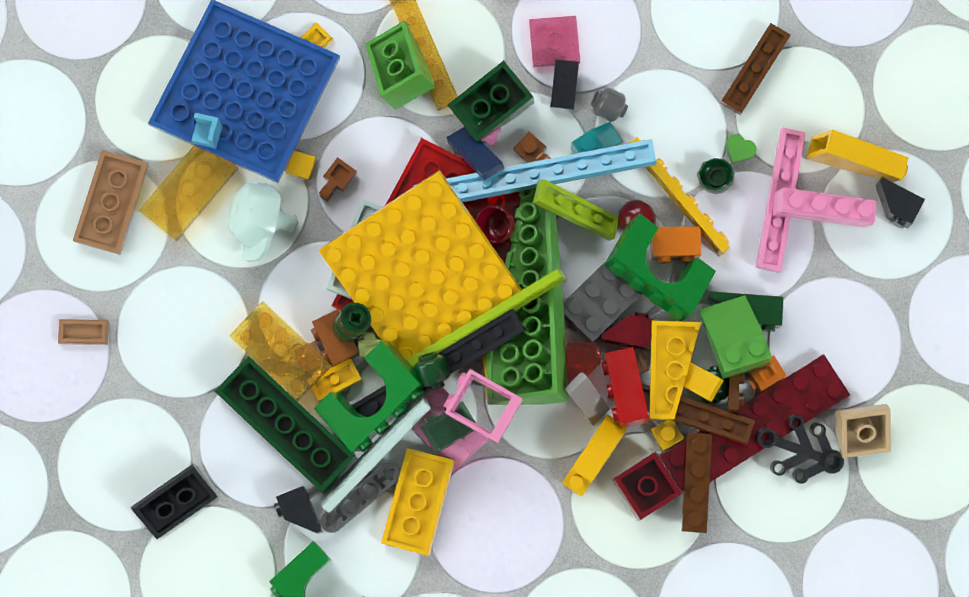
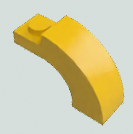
M607 414L562 481V484L582 497L628 428L621 429L619 422L614 423L613 417Z

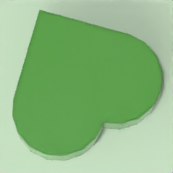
M733 134L727 139L726 148L732 164L749 160L756 154L757 147L753 141L744 140L739 134Z

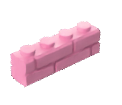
M782 188L774 194L773 216L863 228L873 225L875 222L876 200H863V198L826 193L817 194V192Z

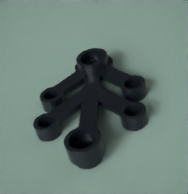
M797 414L790 415L787 419V424L790 428L794 429L800 444L778 437L775 431L767 427L760 428L756 432L755 439L760 446L764 448L776 446L796 453V455L783 461L775 460L771 463L770 470L777 476L784 475L786 470L809 459L818 461V463L805 470L802 468L795 469L792 473V478L795 482L804 484L809 478L823 471L835 474L844 466V458H842L839 451L831 448L825 434L826 428L821 423L815 422L811 424L809 432L817 438L822 452L813 449L803 426L804 420ZM794 418L799 419L797 426L792 425ZM817 426L821 427V432L819 434H815L814 429ZM763 433L768 434V439L766 441L761 440V436ZM830 457H834L835 460L832 465H828ZM777 464L782 465V469L779 472L775 471ZM799 472L804 473V477L801 480L797 479Z

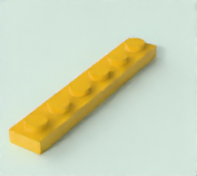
M636 137L630 143L638 142L641 140L638 137ZM658 158L656 159L657 165L645 167L694 227L700 226L701 235L720 257L730 248L728 245L730 241L722 231L717 232L712 226L714 222L707 213H701L697 208L699 205L695 198L690 194L687 196L681 189L683 185L675 176L671 177L666 171L668 169L666 164Z

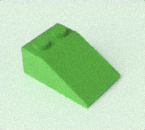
M405 20L365 43L380 96L395 110L435 88L430 69Z
M745 295L699 310L722 379L770 364L772 355L763 331Z

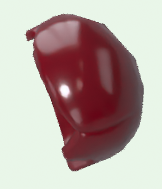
M642 200L626 202L618 214V222L621 229L624 231L627 224L638 214H641L655 225L656 214L652 206Z
M495 205L484 207L478 212L475 222L488 241L493 244L504 243L508 240L515 227L512 215L504 208Z

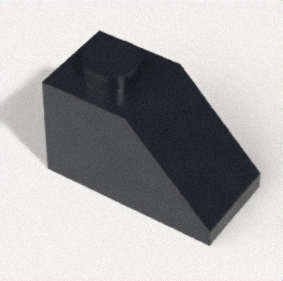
M881 177L875 187L886 218L891 220L890 223L901 229L904 227L908 229L913 224L925 199Z
M305 486L276 496L277 503L274 504V507L279 517L283 516L284 520L314 533H323Z

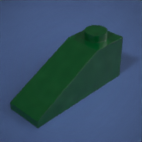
M710 291L708 294V300L714 304L745 295L763 332H775V329H779L782 326L783 296Z

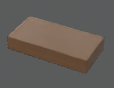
M59 319L58 344L108 345V320Z

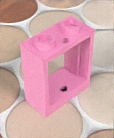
M469 369L467 374L463 372L456 383L459 389L455 396L450 394L443 406L447 408L445 414L499 444L523 399ZM472 380L510 400L492 432L455 412Z

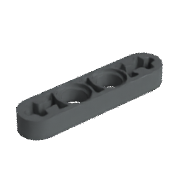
M391 463L379 467L350 491L331 512L328 513L326 511L322 515L320 520L322 528L329 533H336L398 482L400 475L398 468ZM387 468L389 471L394 469V479L392 481L386 479L382 482L386 487L381 490L379 483L373 480V478L377 475L380 480L385 475L384 469ZM368 483L374 484L377 488V492L373 497H366L363 494V487ZM354 499L358 503V508L354 513H347L345 511L344 503L346 500ZM339 507L341 512L348 518L343 521V518L340 517L336 521V528L332 526L327 528L325 525L328 522L327 516L335 517L339 514L335 509Z

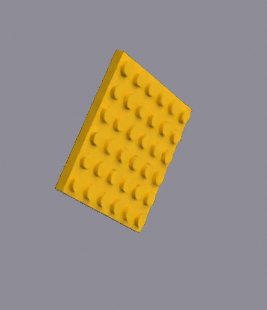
M440 170L318 250L354 303L363 304L368 308L372 320L370 325L381 341H390L406 360L522 291Z

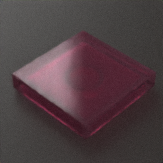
M576 16L529 19L533 67L555 66V59L576 61L580 64Z

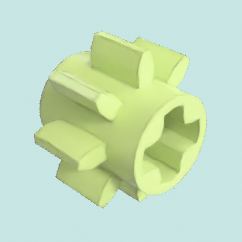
M375 331L363 333L364 339L358 340L360 358L366 357L381 341L379 337H376Z

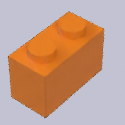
M700 226L658 227L659 229L650 242L651 260H657V263L660 264L671 263V260L681 259V263H689L696 257L700 258L701 256Z

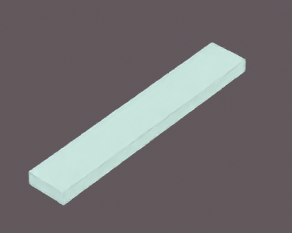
M422 395L416 401H413L405 413L398 417L321 497L322 508L328 513L331 512L430 410L431 407L425 396Z

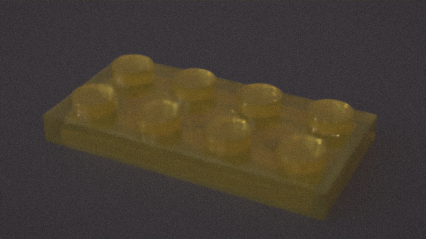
M193 146L142 205L139 211L177 242L239 168L229 161Z
M264 301L229 335L297 401L332 367Z

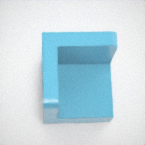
M195 113L196 126L191 140L192 143L216 149L222 129L219 118Z

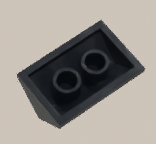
M191 464L131 506V509L152 535L159 539L218 498V496L199 468Z

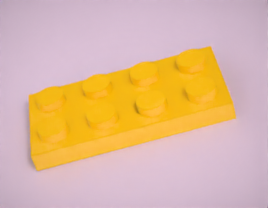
M409 448L406 449L381 544L430 556L454 467V460Z

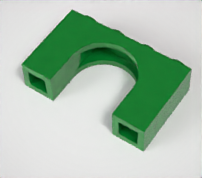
M638 214L627 224L605 261L604 266L610 269L612 274L619 276L629 283L631 288L649 298L651 303L665 310L671 318L682 322L693 314L716 271L696 257L685 265L676 283H666L656 278L647 265L646 251L659 228L644 216Z
M380 341L365 357L366 361L381 376L386 386V400L379 412L370 417L359 414L340 392H330L314 408L351 452L366 451L373 444L372 439L377 434H383L390 427L388 423L394 417L398 418L407 410L405 406L411 400L416 401L424 393L422 390L424 386L419 381L415 369L390 341Z
M312 541L269 581L272 585L270 588L271 592L276 597H305L309 581L332 559L315 541Z

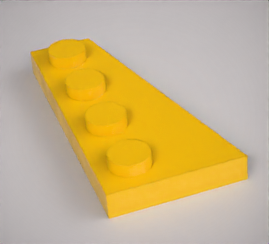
M652 321L649 419H675L701 322Z

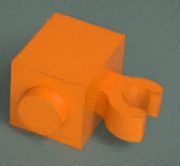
M773 355L769 365L747 371L748 377H746V381L752 390L756 389L760 393L787 375Z

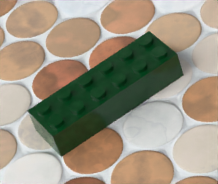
M250 356L214 391L323 494L357 459L349 449Z

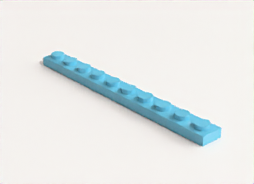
M649 139L504 167L505 169L486 180H483L477 173L447 178L446 180L462 202L534 189L537 188L538 181L542 179L553 184H560L657 165L653 141Z

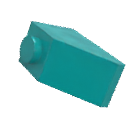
M611 122L589 130L572 141L570 149L574 154L618 146L623 140Z

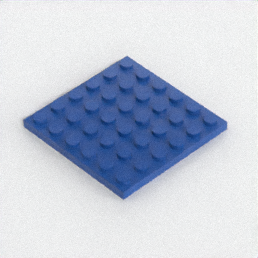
M211 0L148 125L273 182L279 183L340 60V55L218 1ZM195 113L219 118L222 129L216 149L192 143L191 140L196 126Z

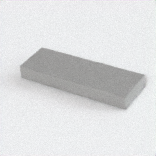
M583 372L564 389L586 420L593 426L610 410L602 396Z

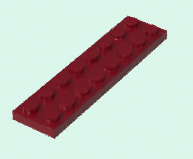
M824 354L743 404V408H739V416L755 421L747 446L712 434L710 482L765 449L755 439L756 432L760 428H770L775 431L778 437L783 438L794 431L787 424V419L790 415L797 414L801 416L805 424L850 396V393ZM794 418L792 425L797 426L799 419ZM701 430L697 432L702 434H710ZM763 433L761 436V440L766 441L768 439V434ZM686 440L659 456L682 494L684 488Z

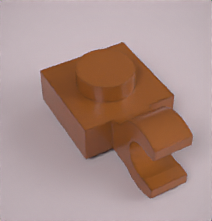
M530 131L513 147V151L527 163L551 159L547 154L543 153L547 146Z
M337 157L323 175V178L328 182L320 190L319 197L328 202L337 188L343 192L357 174V170Z

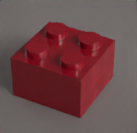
M656 452L612 479L637 521L642 520L682 494Z

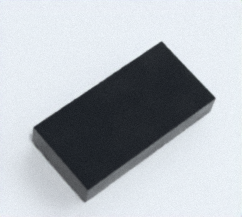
M555 59L550 107L574 110L579 62Z

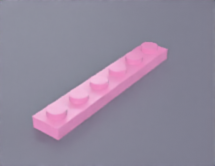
M784 127L780 129L755 268L777 273L781 272L790 218L773 216L774 194L782 188L796 189L806 132Z

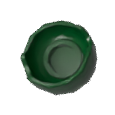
M719 158L703 162L697 172L700 186L712 194H721L727 191L735 177L731 164Z

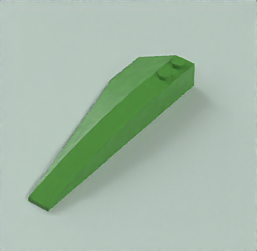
M536 188L520 191L519 196L521 200L519 208L516 209L515 229L510 238L512 242L511 249L507 253L505 262L506 267L522 290L556 269L561 270L556 214L533 203ZM561 283L517 309L516 312L527 331L486 355L487 379L523 399L521 405H545L568 401V394L564 390L567 387V367ZM487 388L489 405H508L510 400Z

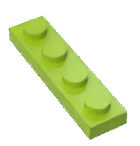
M545 179L538 181L534 204L608 241L615 239L618 216Z

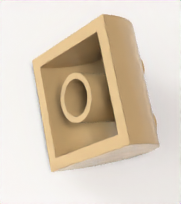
M887 404L836 411L835 433L842 458L891 452V409Z

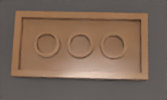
M104 150L101 151L73 242L121 255L149 167L147 162Z

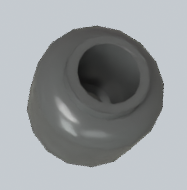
M604 87L602 90L598 89L591 101L594 114L610 122H614L619 117L623 118L628 109V105L625 104V95L610 87Z

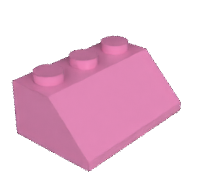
M442 387L431 390L425 396L431 408L412 428L437 456L455 461L452 470L454 472L489 439L445 414L447 408L443 406L450 394ZM458 405L455 412L474 422L473 419L461 408V406Z

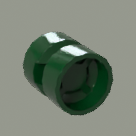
M360 303L347 304L334 318L332 327L335 336L344 342L358 340L369 328L372 321L368 308Z

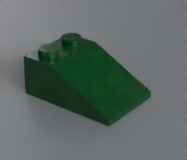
M503 60L447 106L478 143L533 105L534 97Z

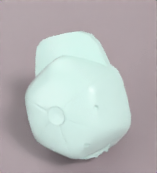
M267 182L245 184L231 201L228 214V228L236 240L243 245L242 259L244 261L251 262L263 259L268 252L271 237L277 230L286 231L291 234L297 228V216L282 213L279 192L273 185L267 184Z

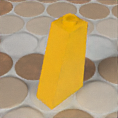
M833 129L811 136L806 155L807 160L876 179L884 177L891 182L903 180L908 172L907 162L909 157Z

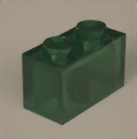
M460 402L455 412L476 423L464 402ZM445 412L438 417L436 414H432L422 421L424 425L420 427L436 454L474 432L471 428L446 415Z

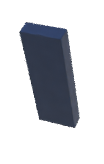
M465 127L446 137L448 144L483 180L505 169L503 162L482 141L477 143Z

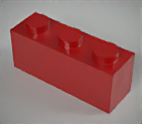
M634 348L604 353L606 361H602L601 364L604 376L609 375L611 384L606 385L609 399H614L616 408H611L614 423L619 422L621 429L650 423Z

